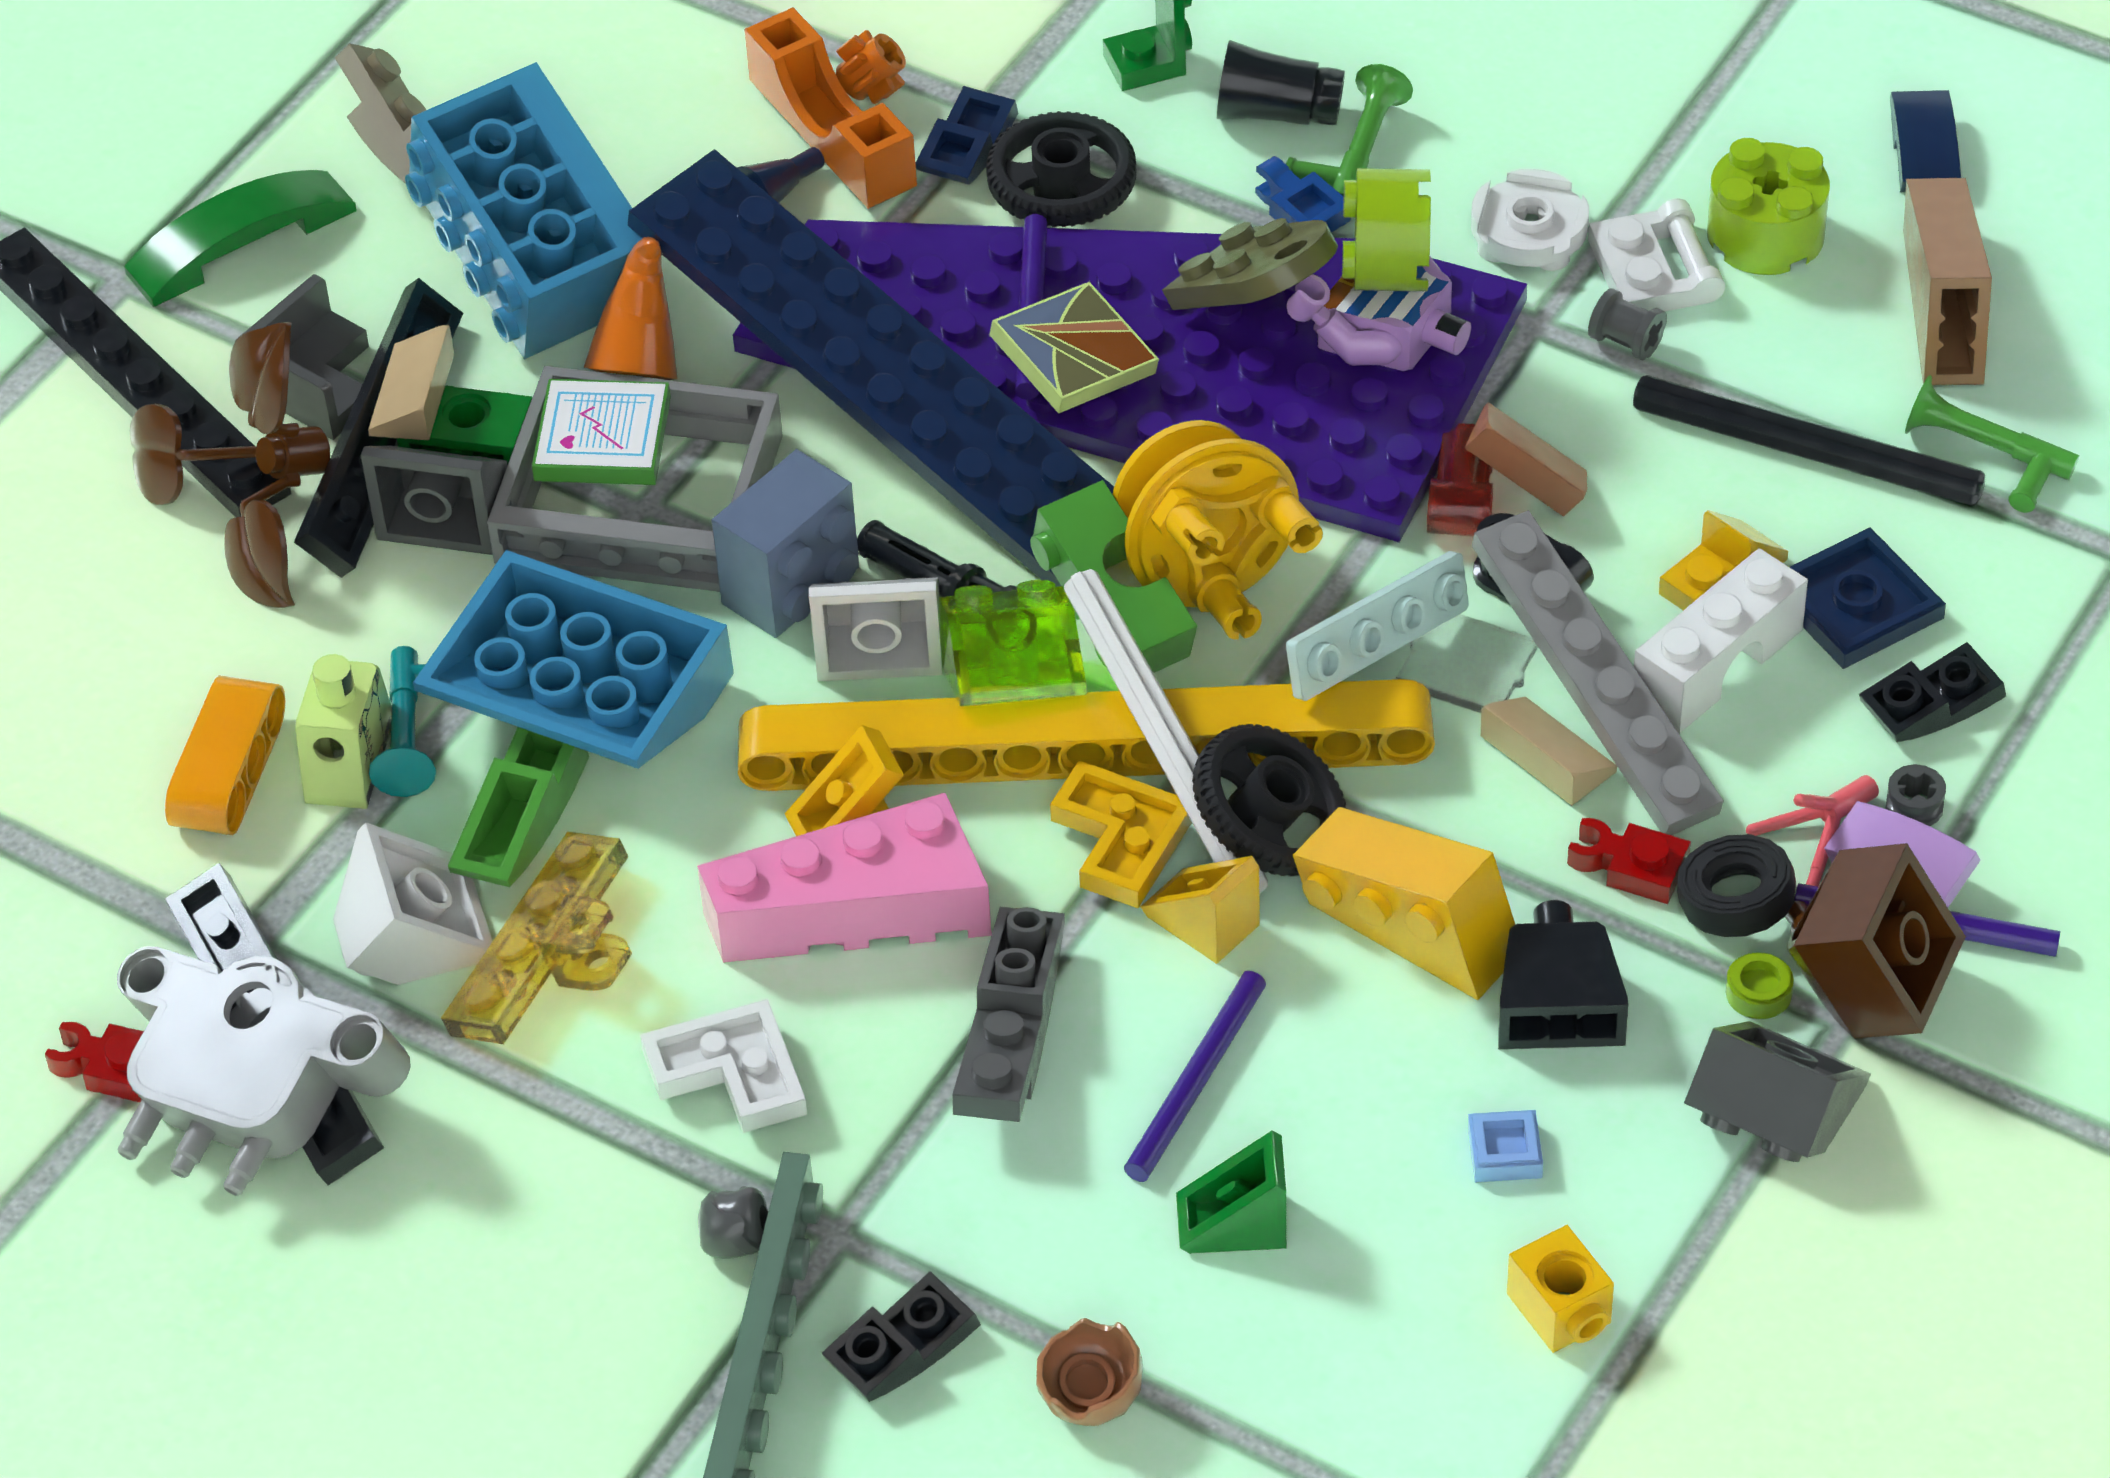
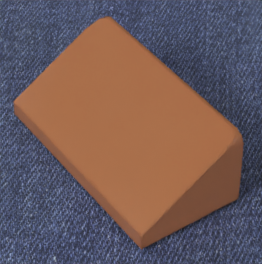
M1488 402L1483 407L1465 446L1466 450L1563 517L1584 499L1587 492L1586 469Z

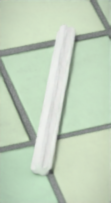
M1089 569L1075 573L1064 584V592L1213 862L1237 859L1231 851L1228 852L1225 849L1226 847L1218 842L1216 836L1211 834V829L1207 828L1205 825L1206 821L1200 816L1201 812L1197 809V802L1194 799L1195 793L1193 792L1192 782L1193 771L1199 754L1098 572ZM1259 869V895H1261L1268 887V879L1265 873Z

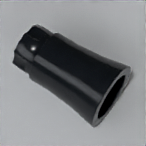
M1229 40L1219 89L1217 119H1262L1309 125L1311 119L1313 122L1320 124L1337 125L1345 71L1331 67L1319 68V62L1290 58Z

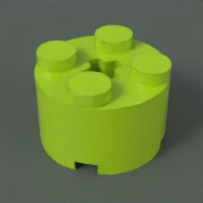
M1754 138L1737 139L1731 144L1729 153L1717 162L1711 175L1707 222L1708 241L1712 248L1716 244L1724 252L1725 262L1736 269L1752 274L1778 275L1790 272L1792 263L1807 257V264L1818 256L1825 239L1830 180L1823 166V156L1821 153L1810 147L1797 148L1783 143L1760 142Z
M1357 168L1356 180H1344L1343 216L1344 218H1355V240L1343 241L1342 277L1343 279H1354V290L1428 291L1429 280L1416 277L1417 266L1429 267L1431 197L1419 195V182H1431L1430 169Z

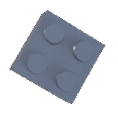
M795 449L711 519L721 603L774 638L779 637L795 622L804 620L810 614L809 587L812 584L848 582L859 568L852 482L798 449Z

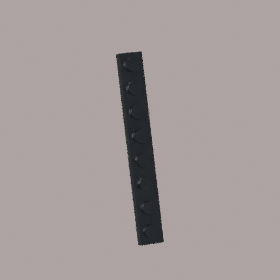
M25 227L0 240V291L131 417L134 416L139 408L145 405L162 404L171 408L177 414L181 423L182 437L180 449L255 446ZM256 458L181 461L182 466L235 517H242L240 512L242 500L279 480L273 478L270 474L263 473L258 467ZM286 488L266 501L271 505L276 504L292 494L291 488Z

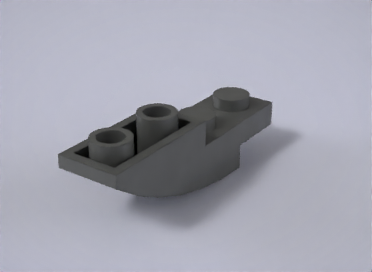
M1000 906L977 985L975 1017L952 1094L953 1115L1020 1122L1025 1100H1031L1041 1061L1060 959L1065 913L1040 911L1030 907L1010 908Z

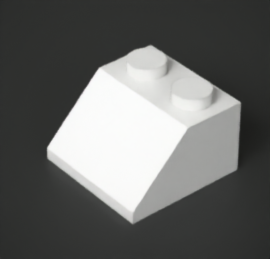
M938 578L845 581L812 584L809 587L817 682L943 675Z

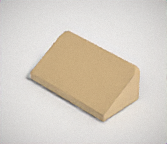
M449 325L435 327L394 344L368 429L369 436L417 440L430 439L454 358Z
M1526 696L1492 702L1481 709L1480 736L1571 806L1617 772L1616 764Z

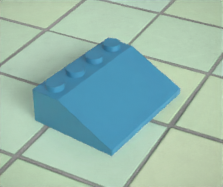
M505 550L413 681V686L417 692L639 769L706 717L733 676L734 670L726 624Z

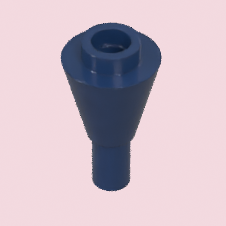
M811 147L790 159L768 161L737 168L780 203L794 189L800 179L823 168L825 161L820 150Z

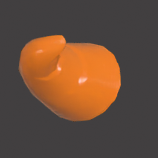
M643 237L634 245L627 256L596 327L584 368L596 372L636 375L664 380L678 379L674 340L662 272L661 247L656 239Z

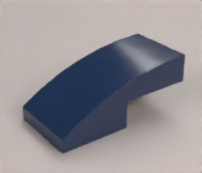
M963 86L947 120L937 118L915 162L916 170L970 185L986 168L988 153L995 140L1000 137L1002 132H1006L1007 128L1012 127L1018 115L1016 100Z
M1949 90L1891 92L1890 108L1893 149H1897L1900 192H1906V179L1961 178L1956 124Z

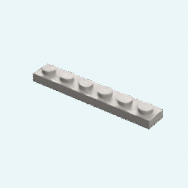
M1527 510L1475 532L1472 548L1660 832L1674 835L1719 815L1724 800L1530 511Z

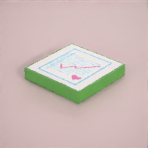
M549 379L532 463L534 481L656 485L671 399L669 382Z

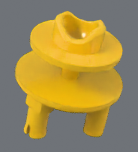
M1196 420L1182 422L1165 428L1147 439L1132 453L1124 464L1112 494L1128 518L1125 531V552L1130 569L1142 586H1146L1166 577L1185 607H1197L1201 613L1210 612L1221 625L1225 634L1234 640L1239 639V634L1244 639L1253 636L1262 623V614L1259 609L1252 605L1242 592L1256 584L1274 567L1288 545L1296 553H1306L1313 550L1323 537L1322 528L1319 526L1320 523L1299 501L1295 479L1281 458L1264 445L1241 439L1230 428L1212 421Z

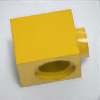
M1568 1224L1509 1254L1507 1295L1552 1353L1573 1342L1584 1343L1595 1338L1603 1331L1606 1325L1611 1323L1614 1282ZM1559 1292H1565V1293H1570V1294H1569V1295H1563V1294H1558V1293H1559Z

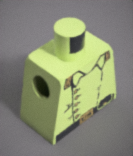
M338 654L322 656L314 663L295 727L305 803L360 809L368 808L374 788L369 776L370 764L377 755L385 751L391 732V703L379 666L368 662L348 661L347 658ZM343 746L344 754L334 758V750H342Z

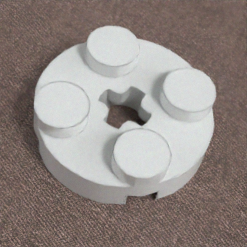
M1518 169L1507 172L1505 182L1497 183L1490 188L1491 180H1489L1477 190L1471 206V231L1477 241V252L1486 261L1504 262L1522 267H1540L1547 271H1557L1569 264L1570 255L1579 250L1586 240L1589 225L1588 201L1584 194L1582 199H1580L1572 191V182L1560 174L1541 169ZM1527 214L1538 216L1537 221H1525L1524 219Z

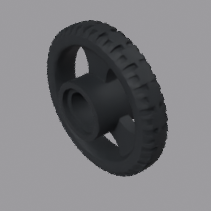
M1071 111L1038 114V116H1031L1029 119H1023L1019 123L1013 124V127L1007 128L1006 132H1002L1000 137L995 140L988 153L986 162L989 190L993 198L1005 211H1008L1009 214L1016 216L1020 220H1025L1027 216L1032 214L1042 215L1047 220V226L1052 227L1084 225L1086 222L1091 223L1095 219L1103 218L1104 214L1106 216L1109 215L1129 197L1135 185L1137 173L1136 156L1133 146L1125 134L1120 132V129L1114 127L1111 123H1107L1104 119H1098L1096 116H1090L1086 113L1080 114V112L1071 113ZM1096 145L1115 161L1116 171L1112 178H1099L1091 174V146ZM1032 146L1031 162L1012 161L1018 153ZM1033 187L1034 195L1026 193L1024 190Z
M1246 724L1230 727L1216 735L1205 746L1195 763L1192 778L1193 792L1195 793L1194 799L1197 802V809L1201 812V818L1206 821L1205 825L1211 829V834L1218 838V842L1223 844L1228 852L1231 851L1236 858L1253 856L1259 865V869L1265 873L1269 872L1272 875L1278 874L1280 876L1288 875L1289 877L1299 876L1293 854L1299 848L1289 847L1283 833L1303 812L1310 813L1319 818L1321 826L1338 807L1347 809L1346 801L1343 798V791L1339 788L1338 781L1334 779V774L1328 770L1327 764L1322 762L1321 757H1317L1312 749L1310 750L1305 743L1299 742L1296 737L1292 738L1288 733H1282L1279 729H1272L1270 726L1263 727L1259 724ZM1248 753L1259 754L1267 758L1256 767L1249 758ZM1221 777L1237 786V789L1231 794L1228 801L1222 789Z

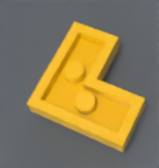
M1081 760L1077 762L1050 804L1052 822L1099 838L1079 870L1080 888L1135 908L1140 907L1192 824L1177 795Z

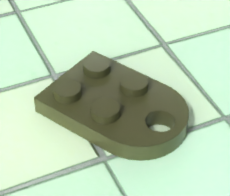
M1280 218L1264 226L1252 227L1250 222H1244L1225 231L1219 237L1221 245L1212 252L1197 255L1183 263L1178 269L1180 276L1162 289L1172 310L1237 305L1259 301L1280 293L1315 273L1334 256L1338 245L1328 225L1322 220L1288 223L1285 218Z

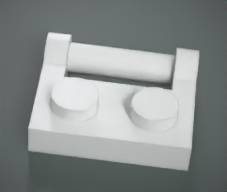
M1675 198L1668 200L1655 211L1589 223L1588 242L1609 289L1613 288L1620 291L1623 295V300L1648 311L1659 308L1666 312L1714 302L1723 295L1726 286L1720 271L1716 267L1710 266L1693 228L1695 222L1694 213L1689 203L1684 199ZM1672 237L1689 275L1688 278L1675 280L1658 239Z

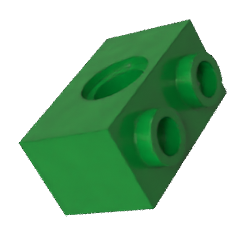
M445 385L430 439L397 438L398 447L426 449L429 451L476 457L482 456L491 459L507 460L508 464L533 397Z

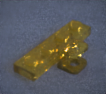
M567 831L442 1015L441 1019L450 1036L504 1045L551 973L557 985L566 988L596 991L606 989L614 983L631 957L632 951L625 939L613 934L602 933L608 923L612 922L614 915L609 905L600 899L629 857L620 838ZM608 957L607 962L602 966L589 968L590 964L596 959Z

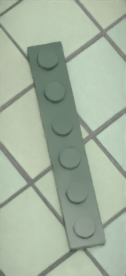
M783 1152L703 1478H755L754 1470H749L753 1452L763 1453L766 1447L769 1431V1412L763 1410L767 1394L776 1395L780 1388L783 1371V1355L781 1352H777L780 1337H791L793 1333L797 1300L795 1295H791L794 1279L804 1280L807 1275L810 1241L804 1237L808 1223L818 1224L823 1205L822 1183L813 1182L809 1154Z

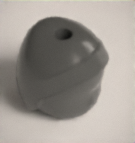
M742 1186L736 1191L726 1190L718 1193L711 1191L701 1201L697 1219L700 1246L704 1253L714 1258L732 1259L752 1255L759 1251L768 1215L767 1204L762 1192L754 1187Z

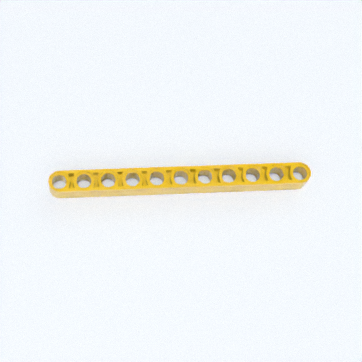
M1414 680L1343 681L1307 701L1293 697L1291 684L1162 689L1199 755L1205 746L1222 731L1230 727L1246 724H1259L1263 727L1270 726L1272 729H1279L1282 733H1288L1292 738L1296 737L1299 742L1305 743L1310 750L1312 749L1317 757L1320 756L1322 762L1327 764L1329 768L1414 764L1426 759L1435 747L1431 696L1429 690L1422 683ZM1120 691L764 705L746 711L740 717L738 725V776L740 781L746 786L762 791L805 790L861 725L879 730L904 774L895 786L1067 779L1079 760L1122 776L1165 775ZM1248 753L1249 758L1256 767L1267 758L1259 754Z

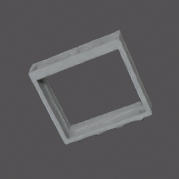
M544 366L487 521L494 564L498 562L505 550L581 575L720 592L713 531L533 509L542 481H534L532 463L548 380L669 382L671 399L664 435L749 445L731 503L773 468L783 437L779 394Z

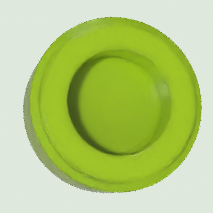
M1767 953L1743 955L1736 959L1728 969L1725 991L1727 1001L1735 1011L1743 1016L1753 1019L1775 1017L1784 1012L1791 1003L1794 984L1793 973L1783 960Z

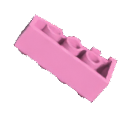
M946 793L697 865L703 914L723 963L804 955L809 953L812 945L834 943L844 946V951L869 948V940L909 936V944L935 942V933L967 930L968 938L992 936L988 884Z

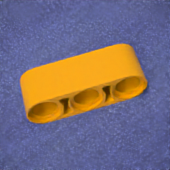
M221 675L215 678L167 789L165 816L168 825L232 836L237 833L283 723L286 699L282 685Z

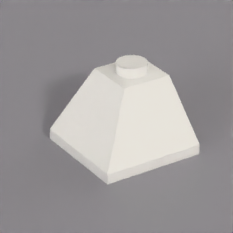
M365 822L357 832L333 917L342 956L348 969L364 976H372L401 985L489 962L496 951L474 880L470 877L450 873L448 864L453 853Z

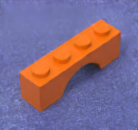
M794 7L744 29L750 81L810 147L820 150L825 163L867 209L917 186L913 134L883 102L862 111L851 100L833 70L823 38Z

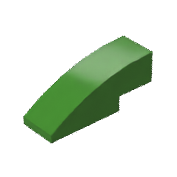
M517 727L504 760L495 757L449 861L448 869L450 873L510 888L541 850L559 821L590 757L588 751Z

